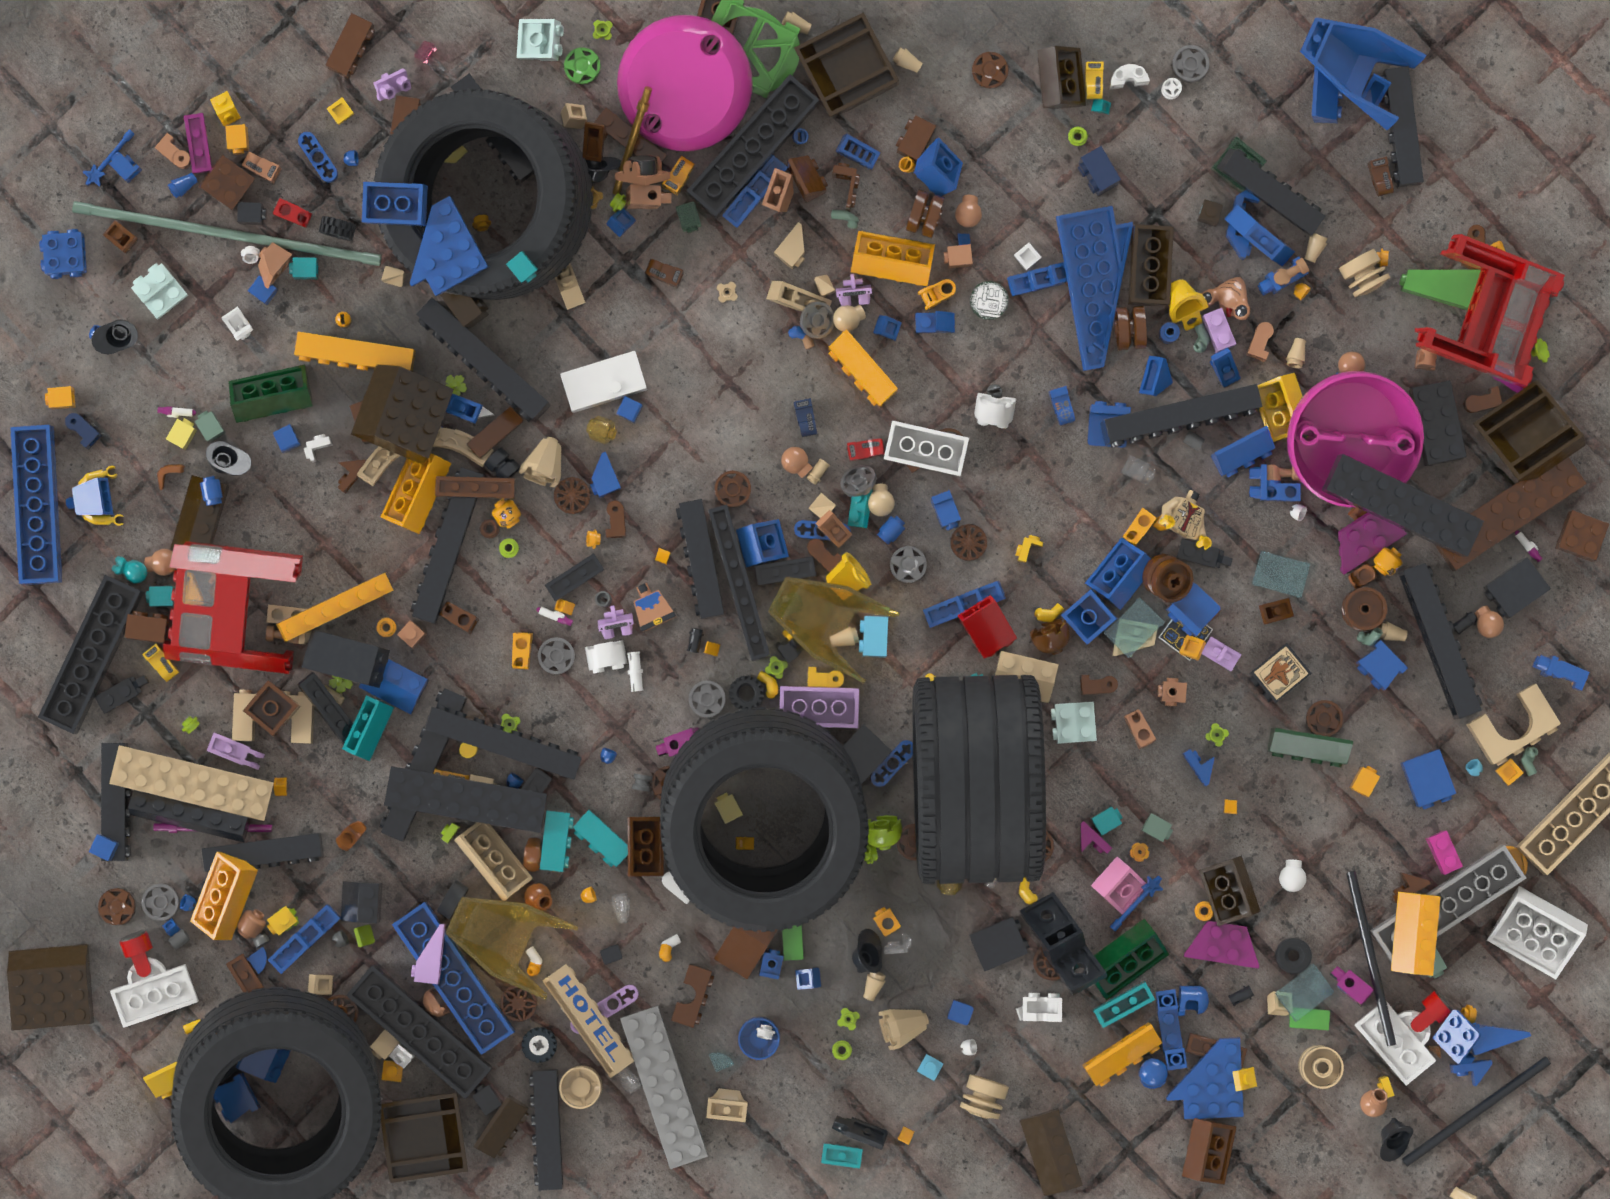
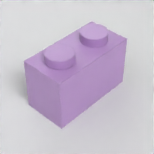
M1222 308L1202 316L1203 323L1216 353L1236 345Z

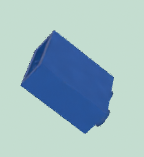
M1440 749L1400 763L1417 807H1422L1424 810L1434 806L1433 802L1441 800L1443 803L1453 799L1452 795L1456 794Z

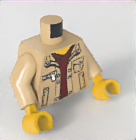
M1189 490L1186 498L1174 497L1162 506V516L1158 523L1186 539L1199 540L1196 543L1198 548L1204 546V550L1211 547L1212 541L1206 536L1205 511L1196 505L1200 496L1199 493Z

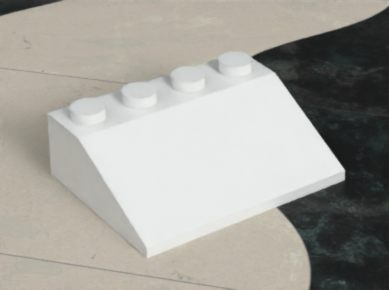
M1518 886L1487 941L1552 978L1557 979L1586 936L1588 924Z

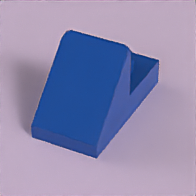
M943 311L915 313L916 333H955L954 313Z
M1228 347L1211 356L1210 364L1224 388L1241 379Z
M452 394L446 413L476 424L483 405Z
M1188 749L1182 753L1203 786H1207L1210 782L1214 757L1200 764L1201 758L1198 753Z
M1492 1060L1473 1061L1471 1064H1450L1451 1073H1456L1457 1076L1469 1075L1468 1072L1471 1071L1472 1084L1477 1086L1491 1067Z

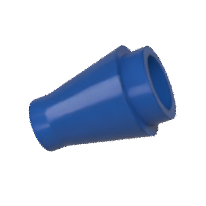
M191 172L188 175L171 180V183L167 186L172 195L177 198L179 196L182 197L198 181Z

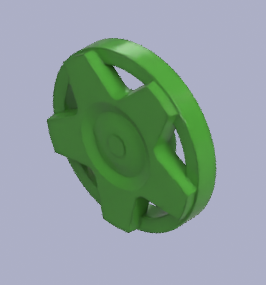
M576 48L565 58V73L576 84L591 83L600 73V60L597 54L588 48ZM583 52H588L590 55L585 56ZM574 55V60H569ZM596 62H597V70H595V69L593 68V65H594ZM568 70L574 72L573 77L569 74ZM584 76L590 77L588 80L581 81Z

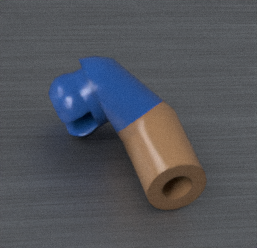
M793 326L789 329V336L792 339L796 337L802 339L806 350L815 347L812 338L807 336L800 326Z

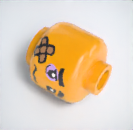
M503 498L494 504L495 508L492 511V515L500 527L508 529L520 521L521 512L513 500L505 501Z
M1384 547L1373 559L1374 567L1384 576H1392L1403 564V561L1400 559L1402 554L1394 547L1391 550Z

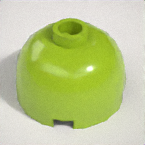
M877 816V821L872 822L871 819H868V843L871 846L880 850H888L900 840L902 822L901 819H897V816Z

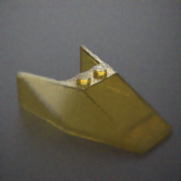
M785 577L768 610V613L810 656L862 684L866 680L838 653L837 647L832 648L829 636L846 629L857 612L898 617L900 614L848 586Z
M461 897L446 934L491 976L546 1000L547 993L519 968V960L535 927L565 928L577 931L578 925L525 903Z

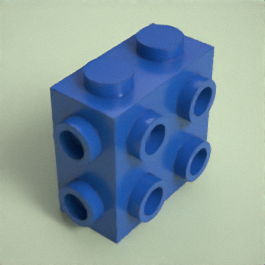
M78 229L67 230V233L59 234V231H48L47 235H42V240L39 241L40 251L43 252L44 260H41V270L47 276H50L51 279H60L62 275L82 277L83 273H87L85 237L82 232H79Z

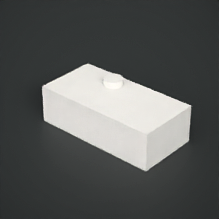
M635 351L560 374L572 413L621 399L624 396L627 397L647 391Z
M892 421L884 459L961 476L969 438Z

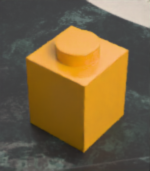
M245 124L225 126L228 151L233 152L234 155L244 154V151H249L247 126Z
M73 387L47 388L48 393H45V403L49 405L50 409L76 408Z
M1370 766L1366 768L1360 767L1349 788L1365 797H1369L1380 778L1376 774L1377 770Z

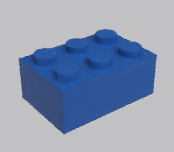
M363 182L362 222L366 224L426 226L428 186L408 183Z

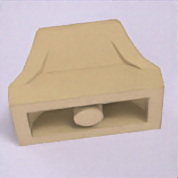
M719 1088L714 1096L708 1098L706 1118L746 1122L748 1102L743 1099L741 1092L738 1090Z

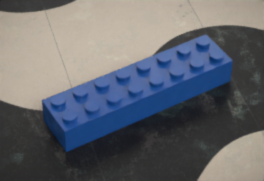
M51 425L10 427L19 584L62 583L54 427Z
M424 902L393 923L392 926L417 961L442 923L428 903ZM445 929L440 983L433 984V986L482 1055L514 1033L515 1030Z

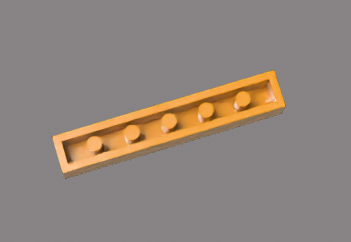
M298 332L294 355L299 357V361L310 362L311 359L318 360L319 364L330 365V362L338 363V367L344 368L354 365L357 366L356 369L368 371V368L375 369V366L378 364L400 366L413 372L416 351L410 348Z
M382 573L276 625L284 642L289 641L394 590L386 573Z

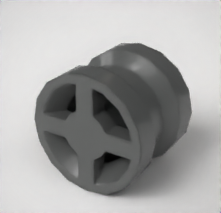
M634 773L635 782L631 789L651 792L650 782L653 780V776Z

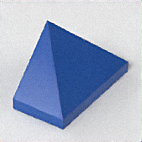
M1373 74L1362 93V98L1378 106L1391 82Z
M1149 356L1139 393L1157 396L1171 385L1173 381L1167 360L1162 357Z

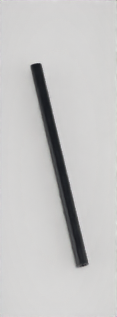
M1356 871L1347 872L1348 884L1387 1047L1397 1045Z
M1545 1056L1407 1154L1401 1159L1403 1163L1408 1167L1551 1065L1548 1058Z

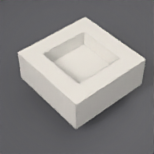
M1030 243L1014 254V257L1026 271L1041 259V256Z

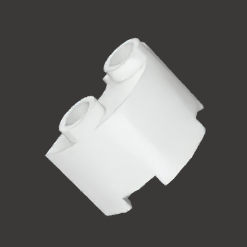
M1127 64L1114 72L1109 90L1123 88L1126 82H1132L1134 86L1148 85L1150 80L1143 67Z
M978 393L974 412L975 417L978 419L977 423L983 426L990 424L997 425L999 428H1007L1008 424L1013 420L1016 398H994L989 394Z
M623 640L585 647L589 671L593 670V674L604 672L605 667L612 666V670L624 668L623 664H628Z
M1028 993V997H1023V1021L1062 1022V998H1060V994L1048 993V997H1040V993Z

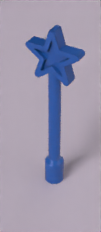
M130 129L123 135V139L98 168L96 165H93L91 171H83L88 177L86 181L87 186L93 182L101 186L100 178L105 175L101 171L111 161L112 156L135 135Z
M1147 876V884L1141 887L1144 892L1119 919H1116L1110 925L1115 932L1148 894L1150 897H1153L1155 891L1163 890L1159 886L1162 880L1160 876L1154 879Z

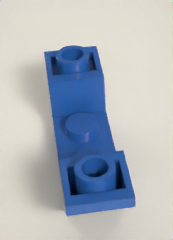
M1245 190L1235 197L1232 209L1238 204L1245 210L1246 203H1243V201L1258 204L1260 200ZM1228 224L1226 237L1239 259L1244 260L1246 256H1250L1252 245L1249 244L1250 241L1245 237L1235 235V233L1239 234V232Z
M1238 204L1225 217V220L1243 237L1277 264L1283 266L1295 253L1292 248L1281 239L1279 240Z
M1176 990L1155 992L1158 1022L1167 1070L1187 1068L1177 1012Z

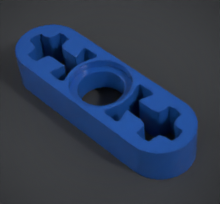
M303 132L298 138L300 147L322 180L327 183L334 182L338 177L337 169L316 137L310 132ZM307 137L309 139L312 137L310 142L314 147L313 150L307 144H302L305 142L303 138ZM316 152H321L324 156L323 160L319 163L313 161V155ZM326 164V167L330 171L334 170V172H332L333 177H324L326 172L321 166Z
M801 520L794 526V532L799 538L831 541L827 536L821 537L817 534V521ZM801 524H805L806 528H811V524H815V536H810L811 532L808 531L801 535L797 528L801 527ZM844 524V526L851 532L849 526Z
M902 741L871 774V781L875 786L882 787L886 785L913 756V743L911 741ZM903 744L906 746L910 744L912 752L910 754L905 753L902 756L905 760L902 762L900 757L894 755V753L898 751L900 754L903 750L901 746ZM890 758L898 760L899 766L896 769L888 767L887 762ZM884 765L886 770L892 772V774L888 776L886 773L883 777L885 781L883 783H876L874 775L876 773L881 774L884 771L881 767Z

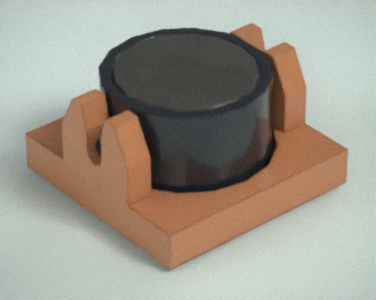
M652 155L631 156L625 162L623 171L615 173V180L644 186L670 179V172L662 171L660 157H653Z

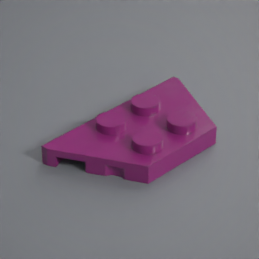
M1368 512L1339 530L1341 573L1346 574L1380 552L1384 547H1388L1407 534L1406 531Z
M1206 921L1183 955V957L1259 969L1251 938L1245 926L1232 924L1217 926L1216 922Z

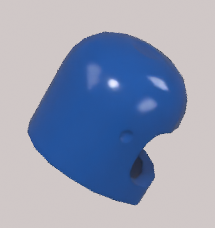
M1179 987L1178 1016H1185V1010H1195L1197 1014H1202L1207 1010L1209 996L1204 987Z
M1151 1058L1141 1064L1138 1075L1144 1087L1155 1089L1165 1084L1168 1070L1163 1061Z

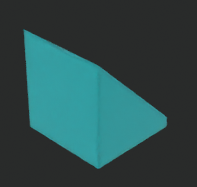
M1093 99L1091 111L1109 115L1111 102L1103 99Z

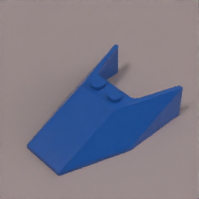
M1322 18L1314 19L1300 50L1346 97L1386 130L1394 125L1399 117L1362 98V92L1376 63H1383L1401 67L1409 66V68L1415 69L1426 57L1422 52L1375 28Z

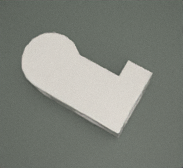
M665 873L662 877L663 885L685 904H688L690 900L683 894L684 891L680 890L673 880L671 873Z

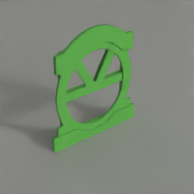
M721 0L711 21L721 26L729 20L740 16L758 18L743 49L747 58L749 57L760 74L759 76L752 77L753 92L767 98L769 92L777 89L790 74L793 75L797 68L799 57L794 47L800 45L797 36L800 28L789 22L782 25L774 16L761 9L743 6V0ZM765 23H768L778 35L777 39L757 40ZM781 47L780 58L774 68L767 71L752 48Z

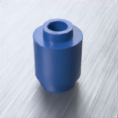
M1172 322L1165 323L1159 330V338L1166 344L1175 342L1180 334L1179 327ZM1167 329H1171L1173 331V335H1168L1166 332Z
M215 476L203 478L200 487L203 501H206V506L222 503L221 498H223L220 480L215 479Z
M897 515L895 518L890 516L880 527V532L877 535L889 545L906 529L903 527L905 522Z

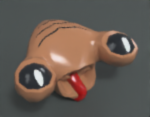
M1241 277L1229 279L1218 287L1202 293L1208 307L1214 305L1216 301L1219 302L1220 308L1223 309L1227 317L1235 316L1239 320H1246L1250 315L1247 289Z

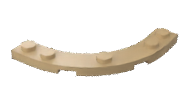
M441 426L433 447L454 450L481 467L484 466L486 460L494 452L491 449L479 459L467 446V443L474 438L473 436L457 429L441 428ZM378 447L366 460L357 476L374 486L387 467L400 455Z

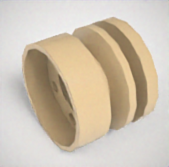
M1375 249L1356 257L1339 268L1345 280L1354 277L1355 281L1350 284V289L1359 286L1360 289L1353 293L1355 298L1375 291L1390 279L1389 274L1379 276L1381 272L1386 270L1385 267L1375 269L1374 265L1380 261Z
M970 1074L966 1087L974 1092L973 1095L963 1094V1098L971 1102H961L960 1107L982 1118L999 1119L1000 1114L992 1110L993 1108L1002 1110L1003 1107L995 1101L996 1099L1005 1100L1009 1087Z

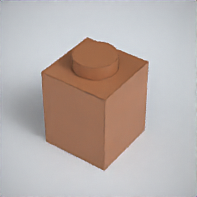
M971 244L948 246L947 252H943L944 263H948L949 268L968 267L973 264Z
M410 620L397 635L414 649L427 634Z

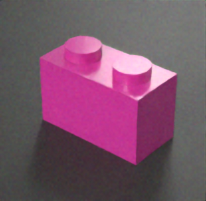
M1443 830L1425 838L1441 874L1446 875L1463 867L1447 831Z

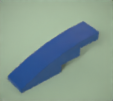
M772 155L764 167L759 170L722 215L736 228L742 224L765 197L774 168L785 172L788 169V166L776 156Z
M1064 262L1007 278L1012 297L1067 283Z
M996 581L926 608L923 612L929 627L932 628L958 618L957 615L990 595L996 602L1004 600L1006 597L1000 581Z
M327 904L281 946L268 961L282 974L329 931L341 917Z

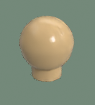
M849 305L841 306L835 311L833 322L838 330L844 332L847 329L851 332L858 327L861 320L866 318V315L861 305L854 307Z
M875 484L872 488L873 493H871L868 500L869 510L876 516H886L894 509L895 501L893 495L888 491L886 484Z

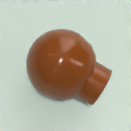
M535 883L526 889L524 900L529 908L533 910H546L550 908L552 898L547 886Z

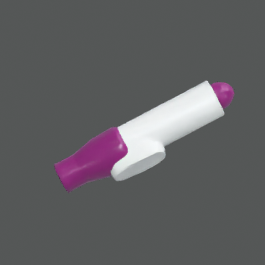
M158 407L157 413L174 418L196 415V411L186 408Z
M1516 530L1515 537L1528 551V554L1537 563L1543 558L1540 556L1534 542L1529 541L1522 532Z
M544 607L536 609L538 614L555 620L558 623L569 626L573 623V620L559 611H551Z

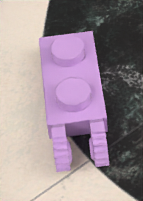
M213 733L207 748L208 752L259 770L260 765L247 761L248 754H253L258 758H264L265 755L251 749L247 745L217 733Z

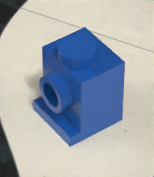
M120 152L115 153L109 163L127 183L142 171L137 164L133 166L135 162L128 155L124 157Z
M769 949L768 952H764L759 976L779 979L783 955H780V951ZM774 960L776 963L775 967H769L768 962Z

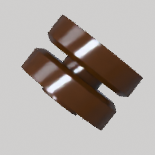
M919 189L906 231L916 233L922 222L924 223L922 236L932 238L943 212L942 206L945 197L934 195L930 205H927L929 193Z
M1144 306L1133 307L1131 319L1126 307L1115 309L1114 329L1118 351L1128 350L1131 345V338L1136 350L1146 349L1147 328Z
M1170 554L1154 556L1148 561L1142 575L1143 584L1147 591L1166 602L1173 603L1182 600L1188 595L1194 580L1193 572L1189 565Z
M1363 587L1355 589L1346 595L1342 601L1341 614L1345 623L1352 629L1367 631L1382 624L1386 618L1388 608L1386 600L1380 592L1373 588ZM1362 606H1367L1366 613L1362 611Z

